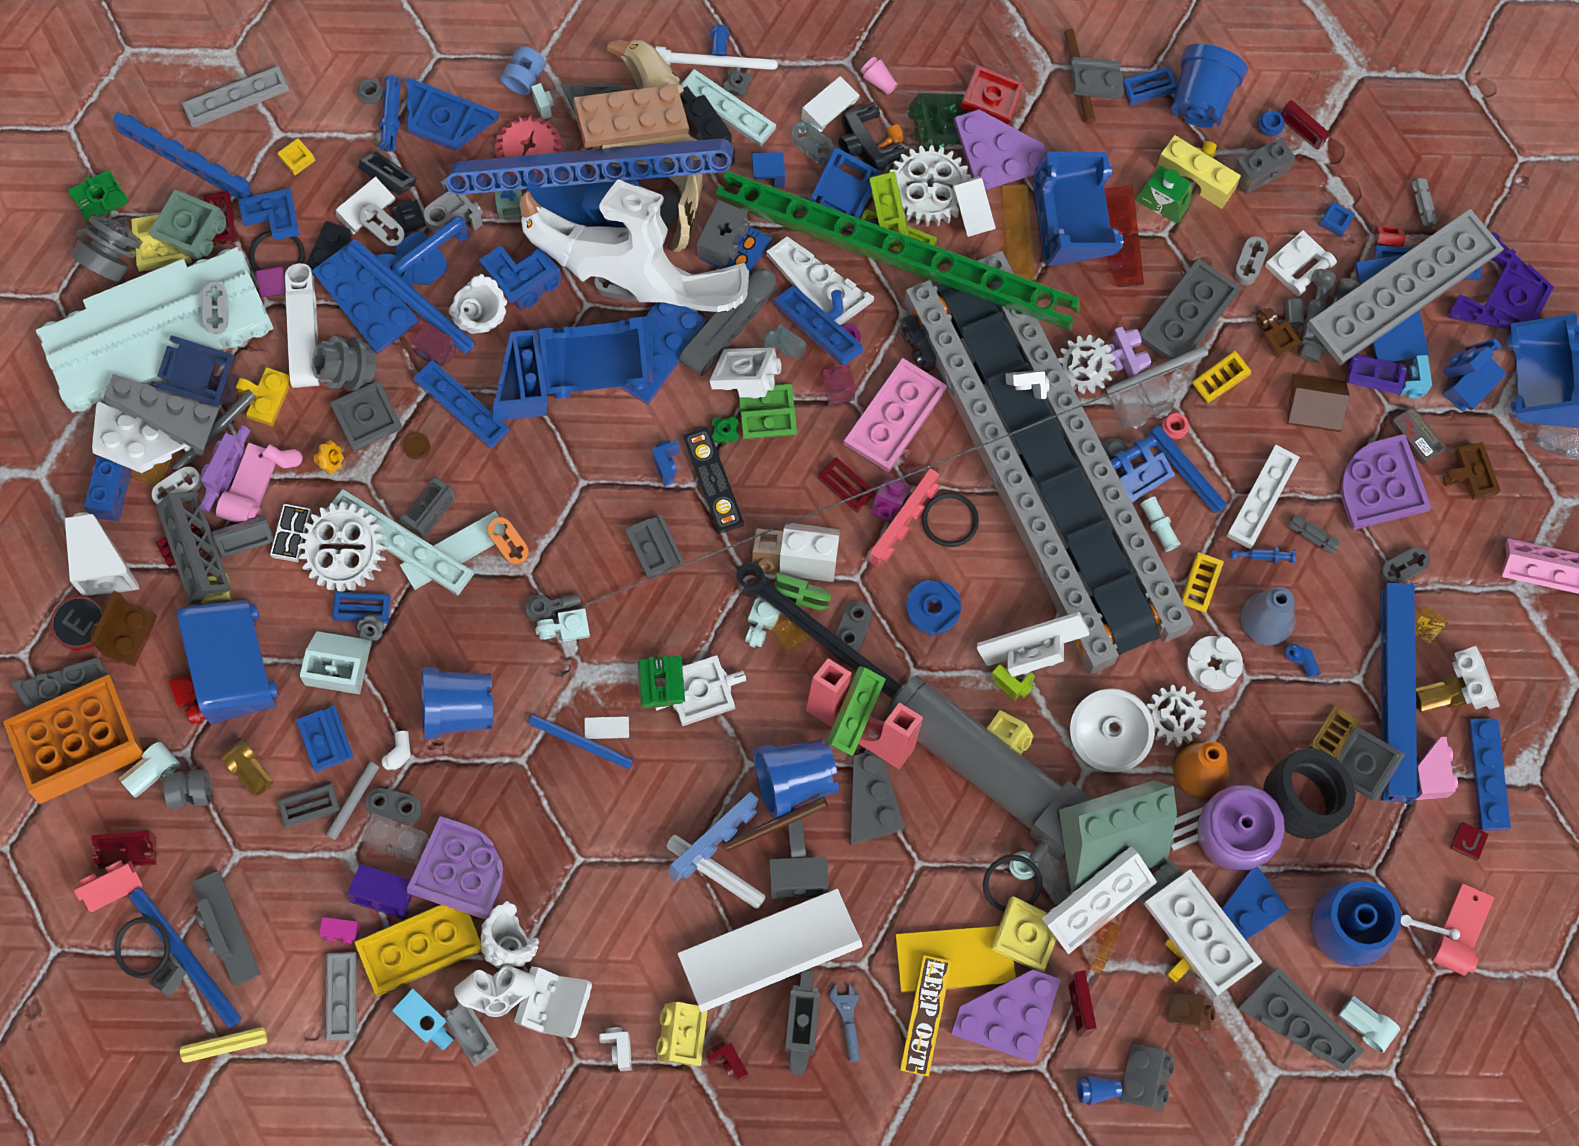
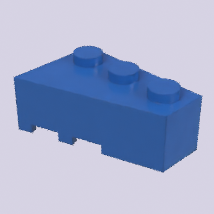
M538 331L510 332L502 373L493 405V421L547 416L548 399Z

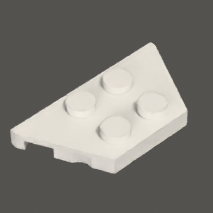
M101 402L96 404L92 450L96 455L143 473L158 463H164L172 459L171 454L181 449L188 451L192 448L185 443L182 445L172 440V436L161 430L156 431L150 428L147 422L138 417L134 419L122 411Z

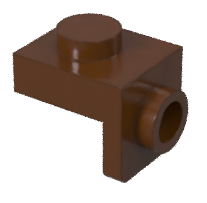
M1171 993L1167 1022L1175 1025L1200 1027L1203 1030L1210 1031L1211 1023L1214 1022L1216 1016L1214 1003L1204 996Z

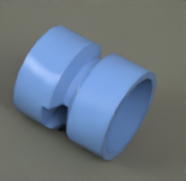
M518 46L510 59L511 63L506 66L500 76V80L511 91L526 96L530 94L531 86L535 85L536 78L541 75L546 66V61L535 50L526 46Z

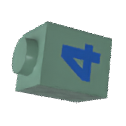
M521 189L494 192L499 219L522 216L519 206L522 197Z

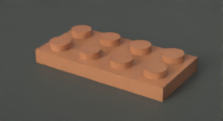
M677 84L574 97L573 105L585 148L688 134L689 131Z

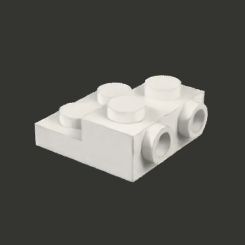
M774 348L724 349L711 376V388L723 390L737 389L739 397H765L768 390L774 389V375L780 374L781 361L776 357Z
M1477 646L1454 653L1457 661L1452 662L1457 677L1464 678L1466 687L1462 688V692L1467 704L1473 703L1475 709L1487 706L1491 710L1500 707L1484 660Z

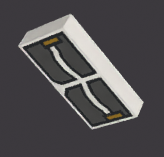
M287 504L283 505L270 554L272 558L299 563L302 549L298 545L304 543L305 540L300 536V533H307V528L304 524H309L312 514L311 509Z

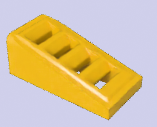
M1233 351L1192 381V384L1205 401L1210 403L1250 376L1251 370L1239 354ZM1232 363L1239 371V374L1235 375L1228 365ZM1224 369L1231 379L1228 382L1220 373V370ZM1215 374L1223 385L1218 387L1211 376ZM1206 380L1214 392L1210 394L1202 382Z
M1199 552L1195 554L1181 597L1184 606L1206 613L1224 561ZM1200 564L1214 568L1213 572L1200 569ZM1196 574L1210 578L1209 583L1196 579ZM1196 584L1207 588L1206 593L1193 589L1192 585ZM1189 594L1204 598L1203 603L1188 599Z

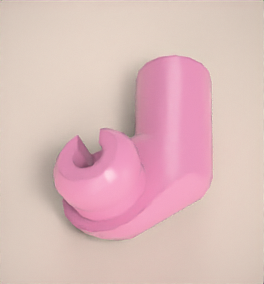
M271 444L268 445L262 454L284 469L299 466L303 460V456L298 450L280 451Z

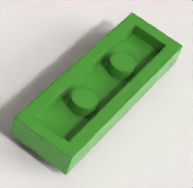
M858 667L825 744L853 756L886 680L885 678L865 667Z

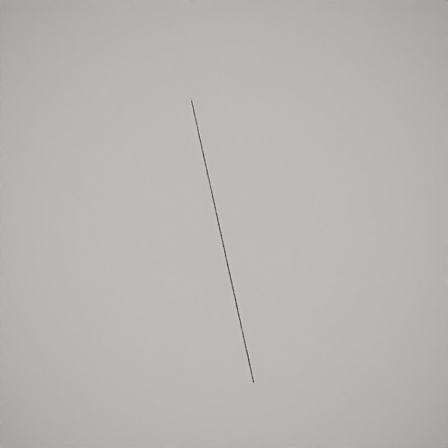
M1186 362V363H1184V364H1181V365H1179V366H1176V367H1174V368H1171V369H1169V370H1166V371H1164V372H1161V373H1159V374H1156V375H1154V376H1151V377H1149V378H1146V379H1144V380H1141V381H1139V382H1136V383H1134V384H1131V385H1129V386H1126V387H1124V388H1121V389H1119V390H1116V391H1114V392H1111V393H1109V394H1107V395L1101 396V397H1099V398H1097V399L1091 400V401H1089V402H1087V403L1081 404V405H1079V406H1077V407L1071 408V409H1069V410H1067V411L1061 412V413H1059V414H1057V415L1051 416V417H1049V418H1047V419H1044V420H1042V421H1039V422H1037V423H1034V424H1032V425H1030V426L1024 427V428H1022V429H1020V430L1014 431V432H1012V433H1010V434L1004 435V436H1002V437H1000V438L994 439V440H992V441H990V442L984 443V444H982V445H980V446L974 447L973 449L964 451L963 453L954 455L953 457L947 458V459H945V460H942V461H940V462H937V463H935V464H932V465H930V466H927V467H925V468H922V469H920V470H917V471H915V472H912V473H910V474H907V475H905V476H902V477H900V478H897V479H895V480H892V481H890V482H888V483L882 484V485H880V486H878V487L872 488V489H870V490H868V491L862 492V493H860V494H858V495L852 496V497H850V498H848V499L842 500V501H840V502H838V503L832 504L831 506L825 507V508H823V509H821V510L815 511V512H813V513H811V514L805 515V516H803V517H801V518L795 519V520H793V521H791V522L785 523V524H783V525H781V526L775 527V528H773V529H771V530H768V531H766V532L760 533V534H758V535H756V536L750 537V538H748V539H746V540L740 541V542H738V543H736V544L730 545V546H728V547H726V548H723V549H721V550H718V551H716V552H713V553H711V554H709V555L703 556V557H701V558H699V559L693 560V561H691V562H689V563L683 564V565H681V566H679V567L673 568V569H671V570H669V571L663 572V573L658 574V575H656V576H654V577L648 578V579H646V580H644V581L638 582V583H636V584H634V585H631V586H628V587H626V588H624V589L618 590V591H616V592H614V593H611V594H609V595H607V596L601 597V598H599V599H597V600L591 601V602H589V603H587V604L581 605V606H579V607H577V608H574V609H571V610H569V611L577 610V609H579V608H581V607L587 606L588 604L597 602V601H599V600H601V599H604V598H606V597H609V596H611V595H614V594H616V593H619V592H621V591H624V590H626V589H629V588H631V587H634V586H636V585H639V584H641V583H643V582L649 581V580H651V579H653V578L659 577V576H661V575H663V574L669 573V572H671V571H673V570L679 569V568H681V567H683V566H686V565H689V564H691V563H693V562L699 561V560H701V559H703V558H706V557H708V556H711V555H713V554H716V553H718V552H721V551H723V550H726V549H728V548H731V547H733V546H736V545H738V544H741V543H743V542H746V541H748V540H751V539H753V538H755V537L761 536V535H763V534H765V533L771 532V531H773V530H775V529L781 528V527H783V526H785V525H788V524H791V523H793V522H795V521L801 520L802 518L808 517V516H810V515H813V514H815V513H818V512H820V511H823V510H825V509H828V508H830V507H833V506H835V505H838V504H840V503H843V502H845V501H848V500H850V499H853V498H855V497H858V496H860V495H863V494H865V493H868V492H870V491H873V490H875V489H877V488L883 487V486H885V485H887V484L893 483V482H895V481H897V480L903 479V478H905V477H907V476H910V475H913V474H915V473H917V472L923 471V470H925V469H927V468H930V467H932V466H934V465L940 464V463H942V462H944V461L950 460V459H952V458H954V457L960 456V455H962V454H964V453L970 452V451H972V450H974V449L980 448V447H982V446H984V445L990 444V443H992V442H994V441L1000 440V439H1002V438H1004V437L1010 436V435H1012V434H1014V433H1017V432H1019V431H1022V430H1024V429H1027V428H1029V427H1032V426H1034V425H1037V424H1039V423H1042V422H1044V421H1047V420H1049V419H1052V418H1054V417H1057V416H1059V415H1062V414H1064V413H1067V412H1069V411H1072V410H1074V409H1077V408H1079V407H1082V406H1084V405H1086V404L1092 403V402H1094V401H1096V400L1102 399V398H1104V397H1106V396L1112 395V394H1114V393H1116V392H1119V391H1122V390H1124V389H1126V388L1132 387V386H1134V385H1136V384H1139V383H1141V382H1144V381H1146V380H1149V379H1151V378H1154V377H1156V376H1159V375H1161V374H1164V373H1166V372H1169V371H1171V370H1173V369H1176V368H1179V367H1181V366H1183V365H1186V364H1188V362Z

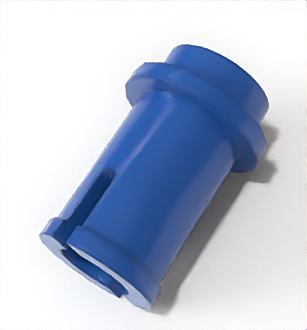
M714 25L709 34L712 37L710 55L727 56V38H729L730 32L725 25Z

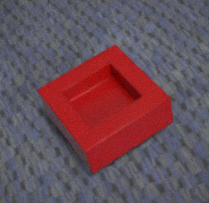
M1376 225L1374 235L1377 243L1381 246L1404 247L1406 236L1403 228Z

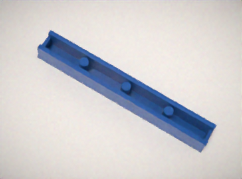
M1386 583V590L1382 589L1380 591L1382 741L1403 752L1405 757L1382 792V801L1411 804L1417 799L1415 583Z

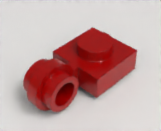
M191 672L168 681L177 706L180 709L186 706L190 707L185 709L191 725L195 723L197 725L202 724L206 718L201 713L199 705L196 704L197 698Z

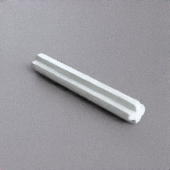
M673 835L666 846L680 857L692 845L677 835ZM702 858L696 864L698 870L754 908L758 909L764 902L765 895L711 858L708 860Z

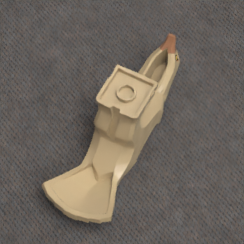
M616 40L607 44V51L612 52L624 62L634 78L638 89L677 84L679 94H683L684 90L679 84V77L650 44L643 40H633L631 42ZM688 134L592 148L596 150L697 140ZM695 155L688 156L692 160L700 159ZM662 158L665 162H673L670 158ZM636 160L641 165L647 164L643 160ZM611 162V163H610V164H611L612 166H614V167H620V166H621V165H620L619 163H617V162ZM702 174L668 177L677 185L681 194V200L678 204V224L669 249L674 252H680L688 245L703 186Z

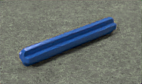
M1160 426L1152 429L1148 437L1153 436L1157 442L1156 447L1164 453L1169 462L1213 513L1222 511L1227 505L1225 500Z

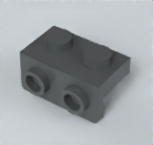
M1131 1044L1120 1102L1127 1105L1151 1108L1156 1112L1162 1113L1164 1105L1169 1100V1078L1173 1075L1175 1069L1173 1055L1164 1049Z

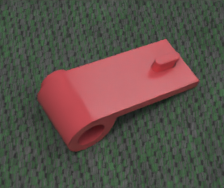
M1461 884L1443 927L1447 930H1459L1460 938L1453 940L1448 935L1440 934L1432 954V962L1463 976L1468 972H1474L1479 961V957L1475 956L1476 950L1474 947L1495 897L1466 884Z

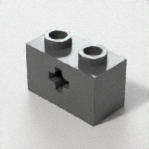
M1280 138L1237 161L1234 172L1241 175L1238 184L1244 193L1248 194L1289 173L1296 157L1283 138Z
M718 200L697 242V255L725 267L730 259L734 260L739 250L738 242L740 237L745 238L750 227V223L747 222V211Z

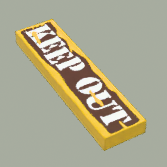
M925 955L922 957L900 1071L929 1077L952 961Z

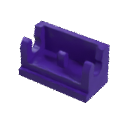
M1355 355L1350 358L1345 381L1354 385L1402 394L1407 368H1405V365Z
M359 864L348 891L350 903L405 919L413 895L407 893V887L411 880Z

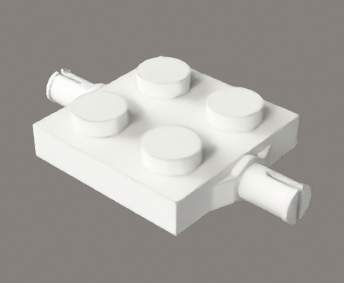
M717 655L683 666L686 702L673 706L679 715L682 726L735 709L731 696V686L746 682L744 671L741 670L727 675L722 669ZM666 707L656 708V711H658V710H660V709H663V708H666Z

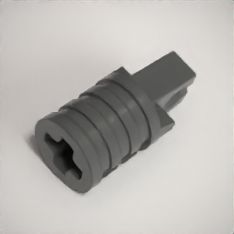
M1166 860L1164 865L1153 873L1157 883L1136 900L1144 907V903L1182 876V871L1172 861Z

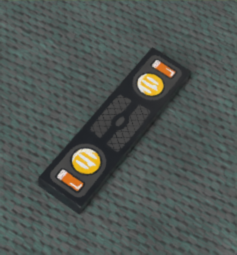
M706 427L683 435L684 443L718 535L744 526V521L709 428Z

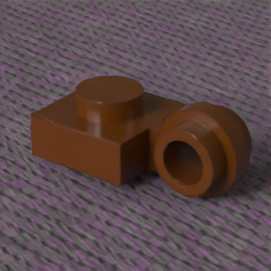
M1263 308L1258 312V315H1256L1258 325L1262 329H1270L1263 335V338L1277 358L1300 345L1301 341L1288 321L1277 325L1278 317L1272 308Z

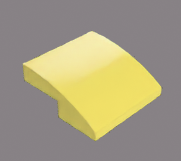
M160 214L132 219V233L143 241L140 248H136V263L139 272L162 268L181 259H184L186 264L192 263L191 257L179 253L174 247L153 239L149 235V231Z

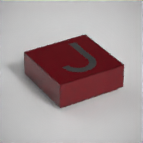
M1462 822L1459 825L1450 849L1477 861L1480 858L1489 834Z

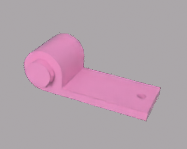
M248 443L230 491H225L218 501L216 508L217 517L237 524L260 517L261 509L259 507L276 463L265 456H260L266 448Z

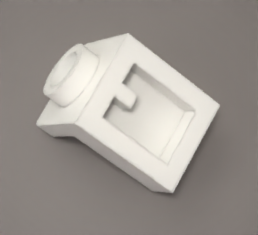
M1033 370L1006 373V384L1015 386V390L1032 389L1033 385L1035 398H1047L1046 392L1049 391V380L1045 376L1044 371Z
M620 1027L605 1029L604 1034H599V1041L601 1043L617 1042V1046H612L613 1064H618L620 1071L632 1070L629 1033L623 1032V1028Z

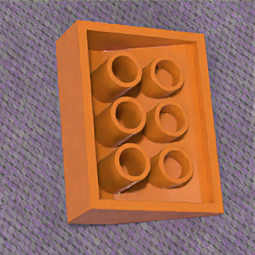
M109 674L3 721L28 792L39 804L142 759L144 753L136 730Z

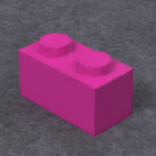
M322 917L319 936L324 938L323 941L326 942L341 940V943L351 945L352 942L358 941L360 924L357 921Z

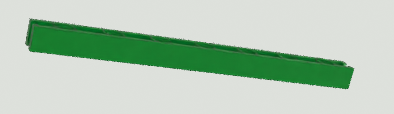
M726 171L724 175L727 188L732 190L733 186L740 189L739 194L735 195L724 192L725 187L719 186L716 192L720 201L745 210L754 216L1071 331L1074 324L1072 315L1067 314L1065 316L1056 312L1057 306L1073 309L1077 314L1081 308L1080 298L729 171ZM758 194L757 199L748 201L749 196ZM798 212H806L802 218H795ZM854 229L852 234L848 236L842 235L844 230ZM894 246L902 247L898 253L890 252ZM947 263L951 265L947 271L938 270L942 264ZM993 281L1001 283L996 289H989L987 287ZM1047 299L1050 301V304L1046 307L1037 306L1040 300Z

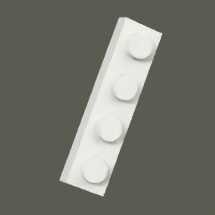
M1275 445L1226 537L1249 549L1253 547L1300 458L1299 456Z

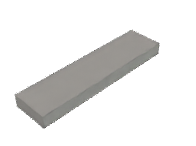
M276 66L185 101L182 105L192 128L288 92L289 88L280 67Z

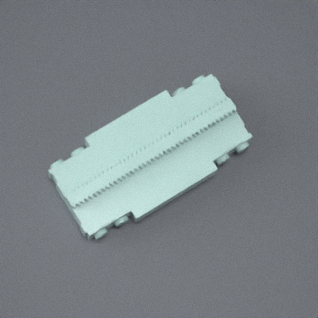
M238 247L225 249L218 256L208 260H198L190 267H187L184 259H181L83 300L86 307L85 310L74 311L63 320L48 322L37 329V335L43 342L41 344L46 354V359L60 389L58 391L67 407L72 412L85 411L93 404L104 400V394L112 374L153 387L155 382L167 384L168 380L157 377L167 345L177 349L180 345L169 341L170 335L225 352L224 349L238 347L244 341L253 337H262L268 331L274 329L251 279V272L242 251H239ZM209 282L221 283L228 295V327L221 334H212L203 325L202 289ZM216 287L212 288L211 293H207V296L213 300V306H217V298L222 296V293L218 292ZM213 310V319L208 320V323L212 324L214 329L218 328V324L223 323V320L218 317L217 310Z

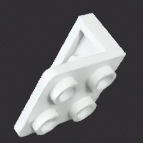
M531 966L529 974L533 975L535 979L534 989L527 998L520 1002L514 1023L539 1033L569 1038L576 1037L581 1026L587 1001L590 997L592 983L584 979L558 976L539 967Z

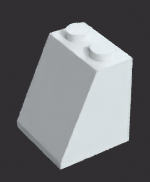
M82 512L74 514L73 517L65 518L70 582L82 596L92 597L112 594L113 591L139 590L137 580L111 538L93 514Z
M796 523L785 525L780 553V573L797 578L834 582L840 529Z

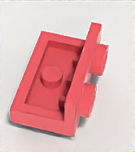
M119 860L105 868L107 873L98 877L93 873L79 880L80 886L74 890L78 900L83 899L88 910L93 912L133 892L137 888H141L143 884L131 861L123 864Z

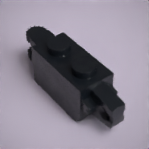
M688 86L684 87V92L680 95L692 136L697 141L726 139L732 144L731 132L706 96L703 94L696 97ZM733 147V157H732V162H731L730 167H732V165H734V163H735V157H734V155H735V149H734V147ZM723 153L715 154L719 158L726 157Z

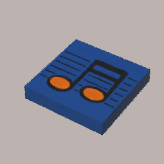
M749 227L745 238L740 237L738 242L739 250L735 259H730L726 267L703 257H700V259L718 269L745 263L750 276L771 243V237Z

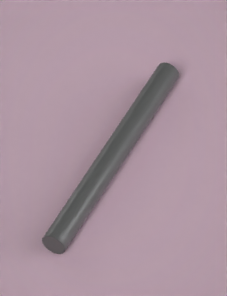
M250 390L215 422L206 447L256 398ZM191 448L172 467L176 471L187 467L199 454L194 452V448Z

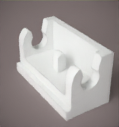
M839 76L803 107L801 119L819 134L828 123L849 105L856 103L860 95Z
M977 176L955 183L953 186L967 236L996 229L982 177Z
M375 177L336 209V218L346 228H349L354 235L362 227L359 221V213L362 208L373 204L383 210L387 205L395 201V197ZM366 210V222H368L375 215H377V212L374 210L372 212H368Z

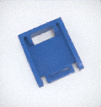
M835 147L809 201L815 202L819 198L818 204L859 218L872 192L869 178L879 176L881 171ZM844 163L863 173L862 180L860 181L840 170V166Z

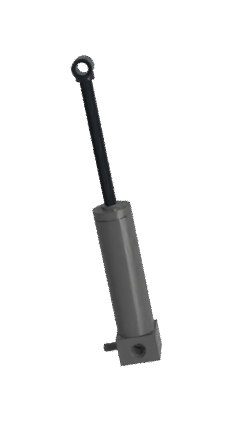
M748 562L739 567L736 578L737 588L741 594L755 599L759 597L856 672L859 666L865 667L886 679L881 691L892 700L885 717L888 718L899 702L921 715L923 721L917 742L1031 829L1028 837L1038 844L1029 856L1034 863H1039L1047 852L1059 861L1065 855L1061 821L1059 820V810L1092 800L1089 796L1069 781L1064 787L918 675L901 686L771 586V580L764 575L763 569L758 564ZM748 575H753L758 579L753 584H747L743 581Z

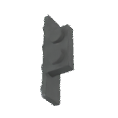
M216 871L195 880L193 886L199 898V902H197L199 911L195 914L201 928L206 927L210 937L206 939V943L211 954H217L224 961L234 986L260 976L261 972L221 873Z

